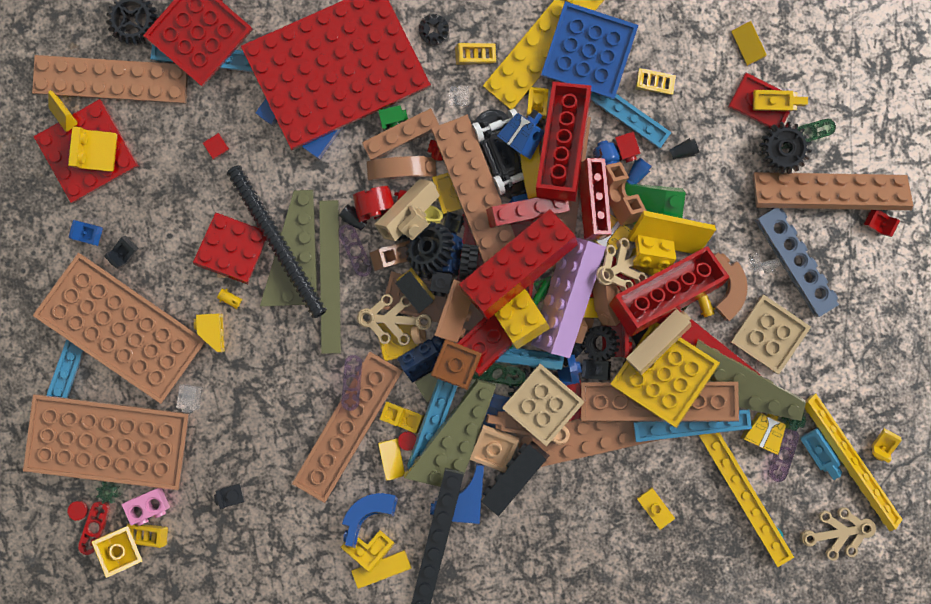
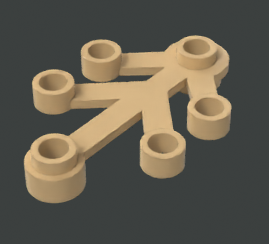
M627 238L617 241L616 246L619 251L616 266L612 268V259L616 254V249L613 245L606 246L604 264L596 272V277L600 284L609 285L613 283L624 291L627 289L625 284L628 285V288L634 285L632 281L623 280L615 276L616 274L621 273L634 279L636 284L641 282L639 276L642 281L647 279L645 273H638L629 268L633 266V260L636 255L625 260L627 249L630 246Z
M384 294L373 308H364L357 315L358 323L362 327H370L379 337V341L382 344L389 343L391 335L388 332H383L377 323H384L398 338V342L401 345H407L410 341V336L407 333H403L396 324L417 325L419 329L426 330L431 326L432 319L427 314H421L418 317L396 316L402 309L411 305L410 302L409 304L403 303V298H406L405 295L385 315H377L384 306H389L393 302V297L390 294ZM385 296L390 298V303L384 302ZM365 314L370 316L369 321L364 320ZM422 318H426L428 320V323L426 325H423L421 323ZM382 335H387L388 341H383ZM401 336H406L407 342H402Z
M841 507L838 509V516L842 519H848L855 525L846 527L833 518L830 512L823 510L819 513V519L824 523H829L836 530L819 533L805 530L801 533L800 540L806 546H813L817 541L837 538L832 547L826 551V557L835 561L839 557V550L848 537L857 534L852 543L844 549L846 555L855 557L858 554L857 548L863 539L870 538L875 534V523L867 518L860 520L851 514L848 508ZM843 510L847 511L846 516L841 515ZM827 513L828 518L823 520V514ZM866 525L869 526V530L867 532L864 531V527ZM808 536L813 537L811 542H807ZM850 548H854V552L852 554L848 553V550ZM831 551L835 552L834 557L829 556Z

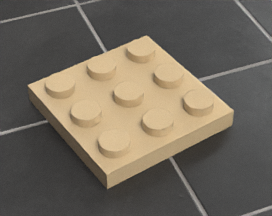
M763 294L730 342L776 374H780L811 326Z
M539 363L502 408L547 446L582 406L584 401Z

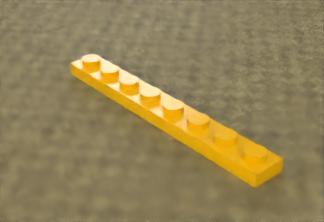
M815 393L809 396L805 404L806 412L811 416L817 428L833 448L838 459L844 464L849 475L855 480L860 491L866 496L871 507L881 518L882 523L889 531L896 530L903 519L818 395Z
M720 432L698 435L775 565L779 567L793 559V554Z

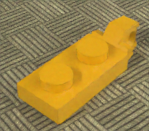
M754 90L753 110L793 111L797 110V106L808 105V97H797L798 93L794 91Z

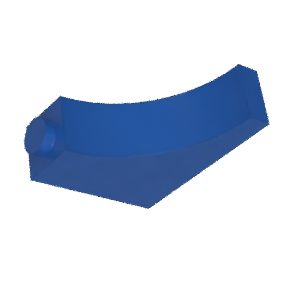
M476 463L472 479L459 492L452 522L480 524L483 464ZM435 498V503H431L430 515L434 514L437 498Z

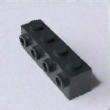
M531 441L529 444L524 443L518 450L520 455L517 459L513 457L506 465L508 467L505 473L501 471L494 479L497 483L493 487L489 485L483 492L485 497L481 502L498 517L550 456L534 441Z

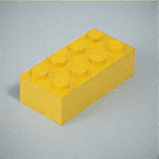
M526 289L495 313V316L516 349H519L550 329L547 321Z

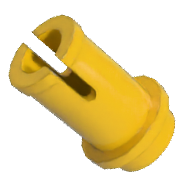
M222 288L217 296L219 302L223 301L236 310L243 300L228 292L227 288L226 290Z
M708 295L697 300L702 311L700 314L704 318L715 314L714 310L716 309L712 307Z

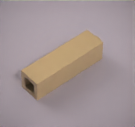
M419 179L375 223L383 239L396 241L403 234L398 226L411 214L408 208L410 205L416 209L419 207L425 212L440 196L436 190V185L432 181Z
M676 309L626 358L627 362L642 375L691 327L689 315L684 311L680 312Z

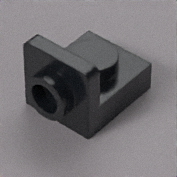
M241 483L219 488L215 491V504L219 505L220 510L246 501Z

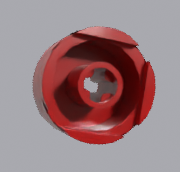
M388 186L375 187L365 192L363 190L352 195L359 222L370 220L372 217L375 220L380 219L394 205L391 190Z

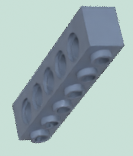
M772 208L754 221L814 317H820L839 305L837 302L838 297L833 290L828 288L826 277L818 272L816 261L808 256L806 245L798 240L796 236L797 231L793 225H789L787 222V215L782 208ZM776 223L782 228L779 234L774 231ZM786 239L789 240L792 244L790 250H787L784 247V242ZM796 256H799L802 259V263L800 266H797L794 263V259ZM807 272L812 275V280L809 283L804 279ZM817 288L822 291V296L819 299L815 297V290Z

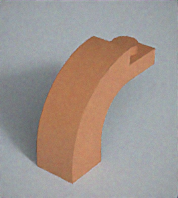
M404 156L367 161L368 181H384L406 177L437 176L436 160L425 156Z
M717 252L714 255L730 278L727 280V291L724 297L713 308L716 309L725 321H730L741 310L746 300L748 290L747 278L738 261L730 265L729 258L724 253L720 254Z

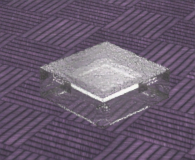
M450 86L449 106L468 107L469 87Z

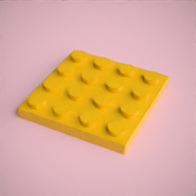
M655 323V324L651 325V326L648 328V330L646 331V333L643 335V337L641 338V340L639 341V343L637 344V346L635 347V349H636L660 324ZM679 338L642 375L626 360L610 385L677 428L720 365V362L684 339Z

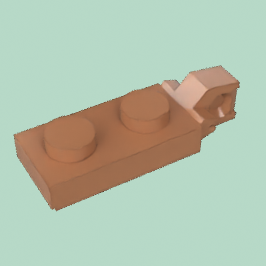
M498 411L497 416L487 414L486 422L496 424L495 429L534 436L506 411Z

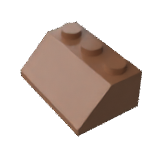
M454 279L435 336L458 343V340L464 337L466 329L463 328L465 321L469 322L472 311L469 310L471 301L459 286L461 282Z

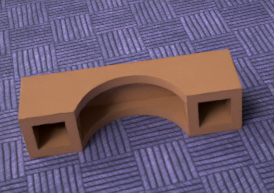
M430 108L362 142L370 160L380 159L403 144L432 133L431 128L438 126L439 123Z

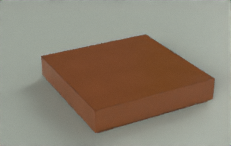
M445 339L431 376L468 390L482 353Z

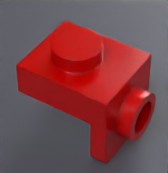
M871 210L864 225L879 235L892 237L900 220L888 216L881 210Z

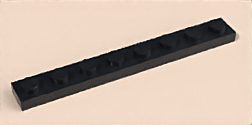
M445 468L411 604H431L464 472Z

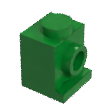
M401 105L378 110L383 131H386L389 126L392 128L408 120L406 109L402 110Z

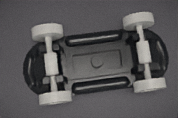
M496 109L486 110L471 125L493 175L492 178L498 194L508 199L526 194L520 153L497 136L517 114V111L515 109L508 110L507 115Z

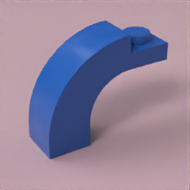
M376 493L365 496L355 502L347 511L342 525L349 527L343 537L345 545L350 548H356L361 525L370 516L380 514L394 517L398 498L391 494Z

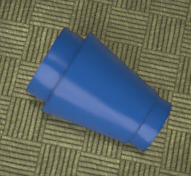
M639 158L637 161L635 160L628 174L629 179L627 182L630 184L639 183L651 172L650 168L652 166L642 158Z

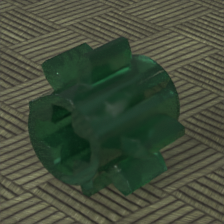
M804 412L801 421L781 417L784 424H786V428L797 431L799 427L804 428L807 421Z
M102 481L103 487L96 488L98 491L96 498L102 499V504L106 503L107 500L112 504L115 502L114 497H120L118 493L120 486L116 487L114 482L107 484L106 481ZM110 489L111 493L106 494L105 491Z

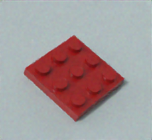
M215 212L193 260V265L248 285L267 242L265 240L266 237L262 235L263 232L259 230L260 228Z

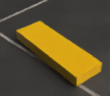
M402 550L382 558L370 573L362 566L352 569L351 572L359 589L412 569L406 551Z

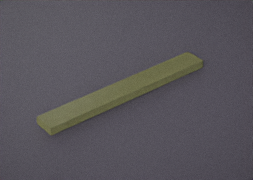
M339 200L319 201L321 302L324 304L323 307L327 309L321 315V354L341 353Z

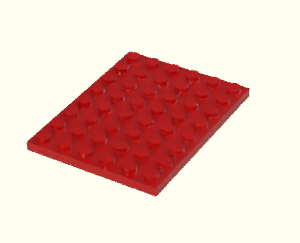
M342 0L241 45V49L291 151L431 87L389 0Z

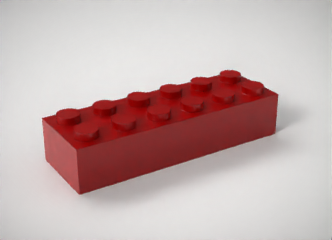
M563 82L552 83L536 183V197L576 202L591 102V85Z
M549 209L463 280L459 286L468 299L488 320L578 245L576 235Z
M707 246L615 295L609 306L631 337L671 315L676 309L680 310L722 287L730 277Z

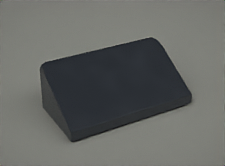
M410 271L395 283L418 313L434 302Z

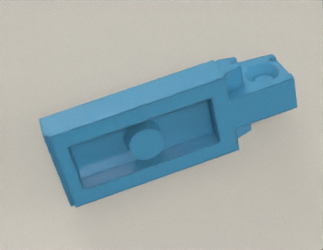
M816 428L802 435L800 439L819 469L824 472L828 471L833 480L840 478L843 472L839 467L841 465L839 459L820 430Z

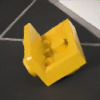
M637 235L635 238L637 255L633 260V265L664 270L676 261L674 241Z

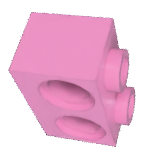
M156 488L121 504L130 525L137 523L138 526L148 522V518L153 515L155 518L165 515V510L170 508L162 488ZM153 499L159 501V508L153 507ZM135 507H139L142 510L141 516L135 514Z

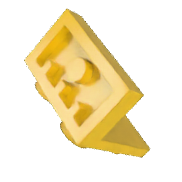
M72 127L68 165L74 168L113 172L117 134Z

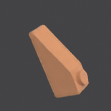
M410 241L370 252L374 270L378 271L408 262L406 260L408 256L405 252L409 249L406 247V244H409Z
M596 277L593 286L594 307L599 321L602 325L617 326L620 320L609 304L620 291L617 285L613 283L609 285L600 284Z

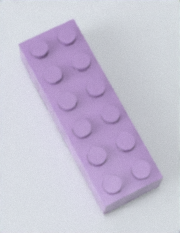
M577 238L578 245L556 263V269L544 299L541 314L547 321L550 329L534 338L531 342L533 346L566 358L571 356L596 280V272L601 265L606 249L605 246Z

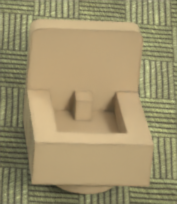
M410 205L408 208L411 214L398 228L403 234L413 240L429 223L425 218L427 216L421 208L418 207L416 209Z

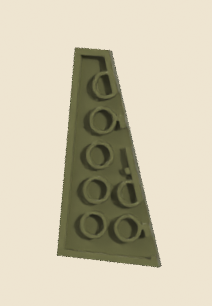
M294 190L281 236H284V241L291 248L290 251L294 253L293 256L297 258L296 261L300 263L299 266L303 268L302 271L306 273L305 277L309 278L308 282L312 283L311 287H314V292H317L314 190ZM274 256L260 306L305 305L306 303L302 302L303 298L299 297L300 293L296 292L297 288L293 287L294 283L290 282V277H287V272H284V267H281V262H278V257Z
M697 340L696 348L720 362V365L708 382H738L739 407L794 420H802L806 404L804 399L777 386L771 380L763 378L757 372L723 355L717 349L709 347L703 341Z
M479 379L475 380L463 396L461 403L457 408L453 409L450 413L451 416L440 426L427 443L425 450L415 459L409 471L405 472L403 475L405 479L440 487L445 468L461 471L465 474L496 388L495 384Z

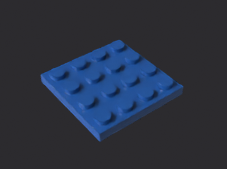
M565 1L541 76L557 82L591 85V93L614 100L639 25Z

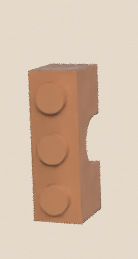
M617 162L606 165L609 205L620 226L637 222L642 212L647 210L638 194L627 196L625 183L629 177L622 163Z

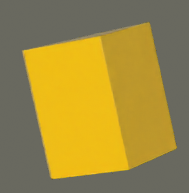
M128 526L105 534L91 542L105 578L142 562Z

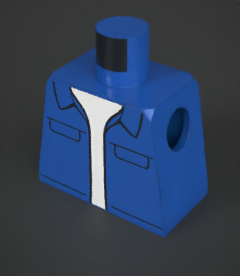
M534 109L527 118L517 113L497 136L520 154L531 159L544 135V130L537 126L543 115Z

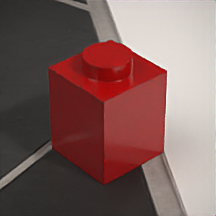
M634 132L613 139L621 158L620 162L625 160L626 163L637 160L636 156L640 155L641 152Z

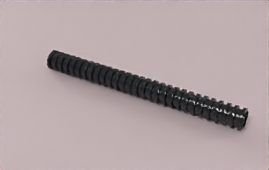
M237 165L230 168L227 176L230 177V181L233 182V186L236 187V191L239 192V196L245 202L244 205L248 207L247 210L251 212L250 215L254 217L253 220L257 222L256 225L260 227L259 230L263 232L262 235L266 237L265 240L269 242L268 245L272 247V252H275V257H278V262H281V267H284V272H287V277H290V282L294 283L293 287L297 288L296 292L300 293L299 297L303 298L302 302L306 303L305 307L309 308L308 312L312 314L311 317H320L327 311L326 307H323V302H320V297H317L318 293L314 292L315 288L311 287L312 283L308 282L309 278L305 277L306 273L302 271L303 268L299 266L300 263L296 261L297 258L293 256L294 253L290 251L291 248L284 241V236H281V231H278V226H275V221H272V216H269V211L266 210V206L263 205V201L260 200V196L257 195V191L254 190V186L251 185V181L248 180V176L245 175L242 166Z

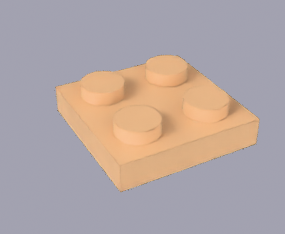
M483 425L470 460L506 472V465L515 452L519 438Z

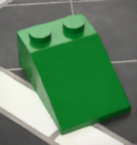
M625 183L627 196L638 194L647 211L683 218L686 195L683 188Z

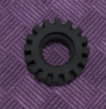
M463 244L459 279H466L476 271L479 246Z
M594 326V328L588 329L589 332L585 334L587 337L583 340L586 344H582L583 348L586 347V350H584L585 354H589L588 357L593 358L595 361L609 360L611 357H614L616 355L615 352L619 351L616 347L620 346V342H617V339L620 338L615 336L617 332L612 330L611 327ZM599 336H603L606 339V348L603 351L596 347V339Z

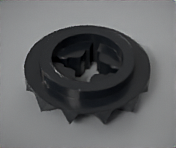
M429 14L422 18L419 24V35L428 44H440L448 36L449 25L444 17L438 14ZM428 23L432 26L438 24V33L432 32L429 34L430 27Z

